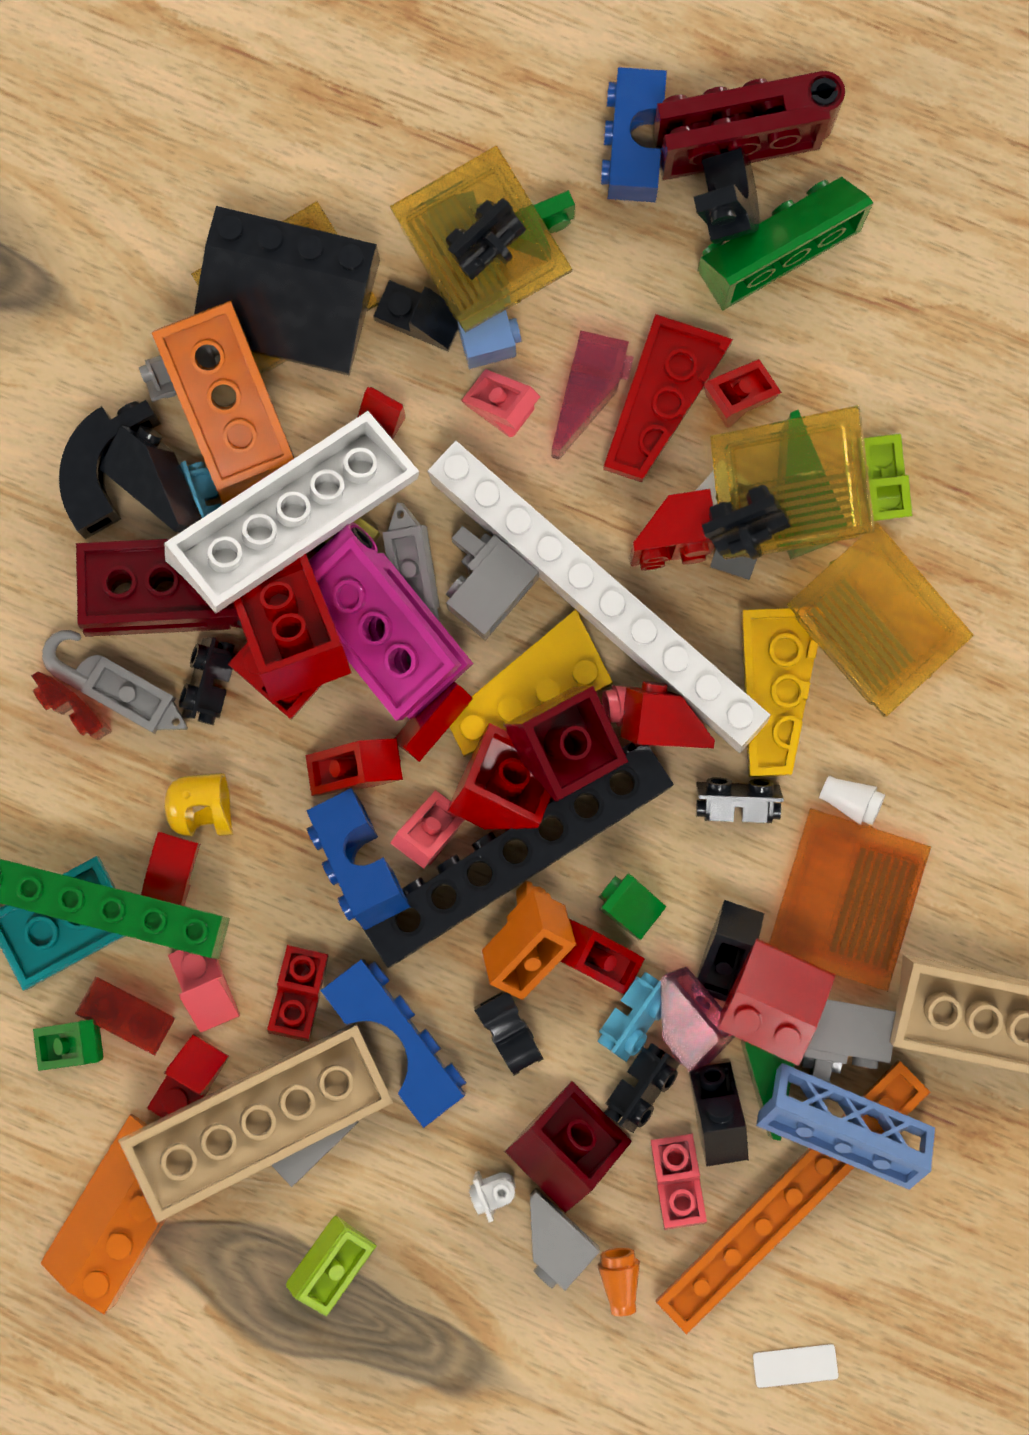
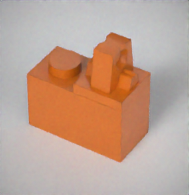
M527 880L516 890L517 906L508 914V923L482 949L489 984L521 1000L576 946L566 906L552 899L545 889L540 886H534L532 882Z

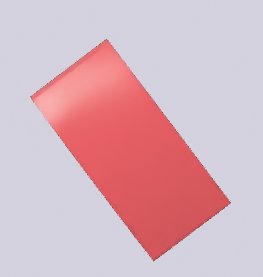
M693 1134L651 1140L664 1230L706 1224L707 1219Z

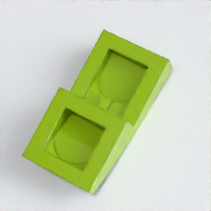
M901 434L857 439L870 521L913 516L909 475H905Z

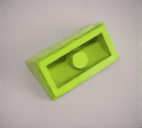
M334 1216L288 1279L286 1287L295 1299L327 1317L372 1254L376 1244L344 1220Z

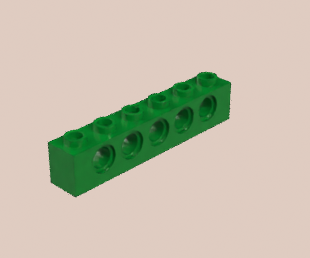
M0 859V904L208 958H220L230 921L228 917Z

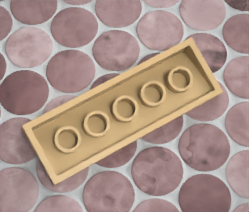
M903 954L898 1001L890 1043L894 1047L1029 1074V980Z
M348 1025L118 1139L158 1223L392 1104L393 1101L358 1026Z

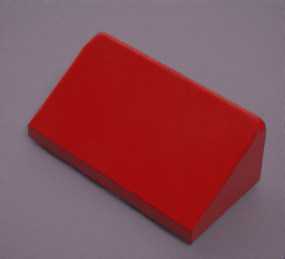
M453 682L416 718H411L395 737L397 738L398 746L420 762L473 698L458 683Z

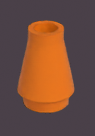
M613 1248L603 1251L600 1254L601 1262L598 1263L597 1267L610 1303L611 1314L614 1316L632 1315L637 1311L636 1295L640 1260L635 1258V1252L630 1248Z

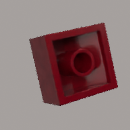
M594 686L572 687L504 724L521 762L555 801H559L628 762Z
M571 1081L505 1150V1153L566 1213L596 1187L632 1143V1140Z

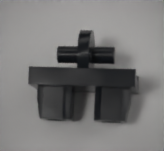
M501 198L497 203L486 200L476 209L475 218L477 222L467 231L463 228H456L446 237V243L449 246L448 251L464 274L471 280L496 258L504 264L511 261L513 256L508 247L526 231L525 226L515 215L512 206L504 198Z
M760 485L749 490L746 495L748 505L736 510L731 502L724 501L709 508L710 521L702 524L705 537L712 541L720 556L730 552L732 555L746 550L749 557L755 560L762 557L761 543L773 539V534L791 527L789 516L766 485Z

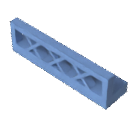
M782 1063L777 1068L772 1098L758 1111L756 1126L909 1190L931 1172L935 1127ZM788 1082L800 1086L808 1100L801 1102L787 1096ZM831 1099L838 1102L846 1116L839 1118L832 1115L823 1101ZM869 1115L876 1118L884 1133L879 1135L870 1131L862 1116ZM907 1131L921 1137L919 1151L908 1147L900 1133Z

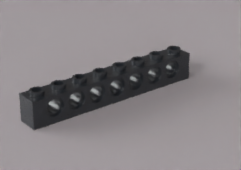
M629 743L622 748L628 760L627 763L559 801H555L550 797L542 821L546 818H555L561 822L563 833L557 840H545L539 834L538 828L509 829L497 838L493 832H490L472 844L475 850L472 854L462 860L456 854L438 865L436 869L439 875L426 883L420 877L402 888L410 908L416 909L420 914L421 921L419 927L413 932L402 931L397 923L398 913L364 930L387 968H391L669 790L674 784L649 745L637 747L635 743ZM617 773L627 774L633 781V790L627 795L614 793L610 788V778ZM584 795L593 797L598 804V812L590 818L579 816L574 809V802L577 798ZM519 840L526 845L528 854L524 861L513 864L504 858L503 849L508 842ZM485 863L492 869V878L488 884L479 887L470 883L468 871L472 865ZM439 886H451L456 892V902L449 909H439L433 902V893Z

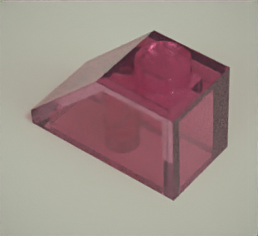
M686 966L666 973L661 978L662 1039L671 1049L673 1057L690 1072L711 1063L735 1036L718 1029L722 1007Z

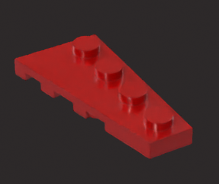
M655 314L603 470L641 483L643 482L704 388V384L709 380L726 354L733 339Z

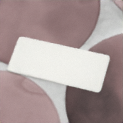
M833 1344L753 1354L756 1385L758 1388L838 1378L835 1346Z

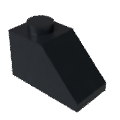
M724 900L712 928L692 991L726 1002L755 939H759L765 913Z

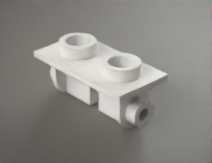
M477 1171L473 1179L474 1184L470 1185L469 1194L477 1214L485 1212L488 1221L492 1222L495 1209L508 1205L513 1200L515 1180L510 1174L505 1172L482 1179L480 1171Z

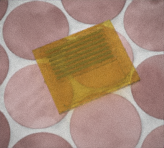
M497 145L390 206L392 213L400 224L401 230L465 333L572 272L570 264ZM501 198H504L510 203L515 215L525 226L526 231L508 247L513 256L511 261L504 264L496 258L471 280L464 274L448 251L449 246L446 243V237L456 228H463L467 231L477 222L475 218L476 209L486 200L497 203Z
M858 405L710 436L717 504L723 501L731 502L736 510L748 505L746 495L749 490L760 485H766L789 516L791 527L773 534V539L761 543L762 555L853 539L863 534L875 532L868 479L869 468L866 462L861 412ZM746 550L732 555L731 552L723 555L725 560L738 557L749 558Z
M878 522L869 528L839 557L831 561L828 567L787 603L800 625L870 705H874L883 717H887L974 636Z

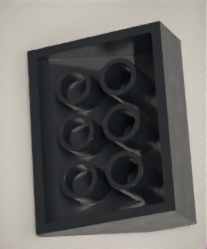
M216 206L205 245L194 315L231 301L253 353L350 376L380 263L377 244Z

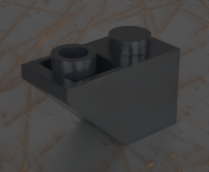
M731 1062L689 1068L699 1136L706 1167L749 1160L746 1123Z

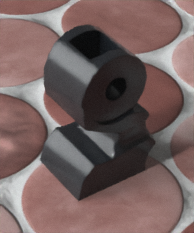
M502 991L474 1007V1011L483 1026L490 1030L493 1043L514 1076L529 1065L544 1060L533 1040L534 1036L524 1019L519 1017L518 1008L511 994Z

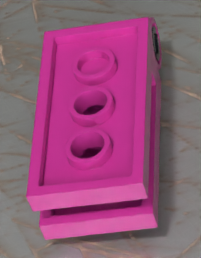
M352 522L337 532L309 560V563L341 640L348 662L396 721L403 720L406 716L409 719L416 718L474 663L384 553H377L378 548L368 533ZM383 622H384V624H385V633H384V634H383V632H382V623H383ZM408 653L410 654V657H411V666H410V667H409L408 662H407Z

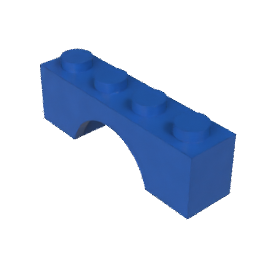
M361 959L320 991L346 1025L360 1021L376 1022L386 1026L399 1037L407 1054L408 1067L405 1081L398 1095L424 1128L465 1097L466 1093L461 1087L467 1082L452 1063L446 1067L435 1054L441 1049L427 1029H424L421 1033L417 1030L410 1020L415 1016L414 1011L401 995L395 999L384 986L390 980L376 961L368 965L365 959Z

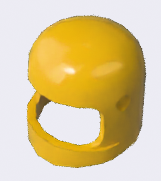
M224 773L184 776L174 780L169 785L165 794L164 807L167 822L172 830L183 836H193L198 827L214 824L219 836L233 835L230 793ZM193 806H207L193 813Z

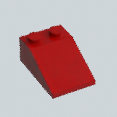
M306 554L233 602L271 704L352 674L341 640Z

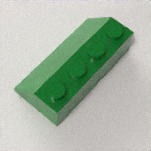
M842 176L831 183L828 180H823L807 191L805 198L796 203L793 200H788L775 208L772 212V217L759 223L757 232L732 239L726 243L721 242L709 245L702 252L703 256L700 258L698 272L723 311L859 233L872 208L873 201L871 198Z

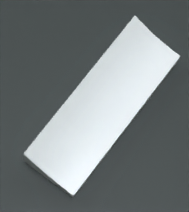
M367 411L165 542V561L200 594L215 613H218L342 530L347 524H351L417 480L419 470L369 411Z

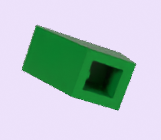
M629 873L622 880L615 876L599 895V898L604 901L599 910L638 941L644 937L667 907Z

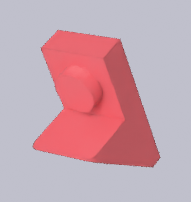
M485 369L461 401L505 435L513 437L534 411V405L540 396L531 386Z
M435 790L401 827L390 844L424 869L435 861L465 820L448 812L451 801Z
M181 950L168 954L182 989L179 997L200 1033L240 1016L218 959Z

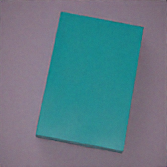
M95 856L62 874L115 888L99 856ZM8 905L0 908V947L23 991L34 987L125 937Z

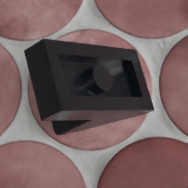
M389 280L373 318L375 322L449 352L459 330L457 319L464 315V313L460 314L454 305L428 287H424L422 293Z

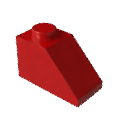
M643 681L642 688L626 687L620 737L638 745L714 749V738L684 698L667 691V684Z
M397 738L358 740L305 755L311 796L344 792L350 788L357 790L376 787L403 780Z
M569 919L576 946L560 962L625 995L636 978L645 958L604 935Z

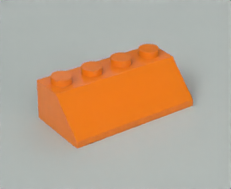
M132 1114L129 1115L41 1261V1265L68 1293L102 1314H106L115 1306L166 1221L164 1219L158 1223L156 1222L118 1139L149 1125Z

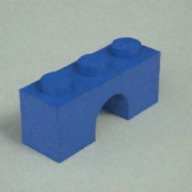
M618 67L617 82H609L607 107H615L614 121L606 120L604 145L612 146L611 160L603 159L601 184L609 185L608 199L656 203L661 149L640 146L633 140L631 133L639 126L654 125L657 104L662 103L665 99L666 70Z
M352 788L306 810L312 822V826L307 828V832L317 850L324 849L328 860L322 862V865L332 885L337 883L340 885L343 896L338 898V902L348 921L355 918L362 928L366 930L410 908L394 871L384 857L368 865H355V857L359 849L366 843L378 838L363 803Z

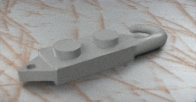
M397 503L388 531L382 532L386 556L439 620L438 608L440 605L427 526L420 525L404 503ZM402 511L404 512L403 518H401L400 513ZM408 654V656H407V662H408V665H409V667H410V666H411V657H410V655Z
M61 630L52 634L45 642L42 650V660L46 669L54 677L154 734L157 730L188 729L174 703L176 699L174 696L109 659L99 655L90 656L81 662L76 670L61 662L56 656L58 645L62 641L69 639L79 641L81 639L79 633L72 630ZM175 719L180 720V724L174 726L173 723Z

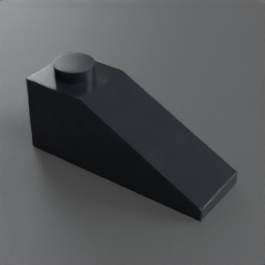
M121 425L99 469L175 532H182L202 519L177 457L169 447L161 442L162 435L144 425H140L139 429Z

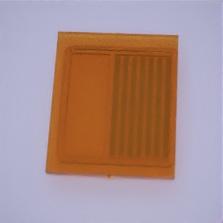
M810 808L768 944L837 976L888 992L931 846L875 829L871 825H859L856 822Z

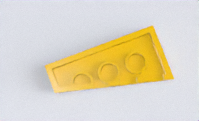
M814 607L818 614L824 618L821 610L818 607ZM812 608L742 610L741 612L745 693L770 714L768 723L747 745L749 777L791 776L793 773L803 723L802 719L819 643V634L804 618V615L807 613L821 629V623L809 611Z
M575 609L471 696L473 700L449 727L463 757L474 753L489 723L506 731L505 723L572 687L594 686L595 691L598 692L613 684L577 610Z

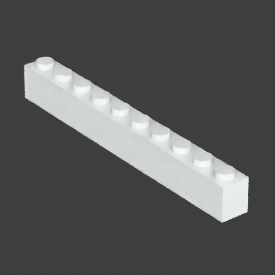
M456 440L429 468L428 473L435 487L491 536H497L539 572L541 580L656 681L667 684L669 692L682 696L696 716L737 752L741 753L768 723L770 714Z

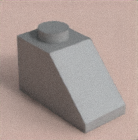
M535 1188L530 1193L533 1261L538 1265L534 1272L549 1287L553 1288L558 1284L566 1290L597 1256L600 1249L588 1235Z

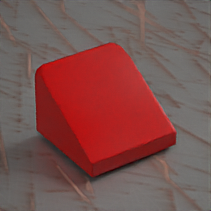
M367 387L357 418L369 411L391 439H393L406 418L403 404L373 387Z

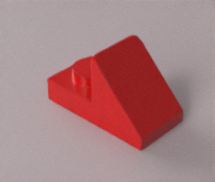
M760 359L710 379L704 384L707 399L727 428L736 423L748 411L773 401L782 393Z
M193 1034L165 1070L164 1074L166 1077L147 1109L163 1118L205 1097L229 1055Z

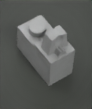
M462 526L452 537V543L466 554L461 562L467 567L470 576L467 579L460 576L446 593L450 597L446 604L451 613L486 641L537 582L539 572L497 536L493 535L491 538L485 533L479 539Z
M827 1000L818 1027L802 1058L801 1067L810 1068L809 1075L830 1083L831 1072L841 1073L842 1064H847L848 1056L853 1057L852 1065L877 1069L878 1061L890 1063L893 1049L890 1037L896 1011Z

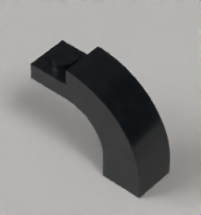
M742 148L702 159L708 192L694 196L697 214L708 226L711 242L718 244L757 232L759 229V205L751 161Z
M147 400L141 403L134 401L126 404L118 410V416L112 419L102 406L99 407L77 426L65 446L59 470L60 494L71 522L77 532L85 539L121 520L107 494L105 473L99 468L121 425L134 429H139L140 425H144L153 429L161 424Z

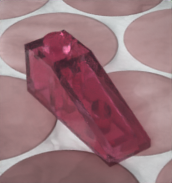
M580 331L552 445L551 458L560 460L618 392L620 380L629 381L634 356L627 355L629 341Z

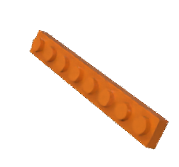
M897 1060L861 1097L907 1116L931 1092L901 1061ZM869 1115L862 1116L870 1131L879 1135L884 1133L876 1118ZM809 1148L655 1300L656 1303L687 1335L855 1167Z

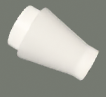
M828 776L819 799L828 802L859 825L862 822L873 825L885 794L876 791V786Z

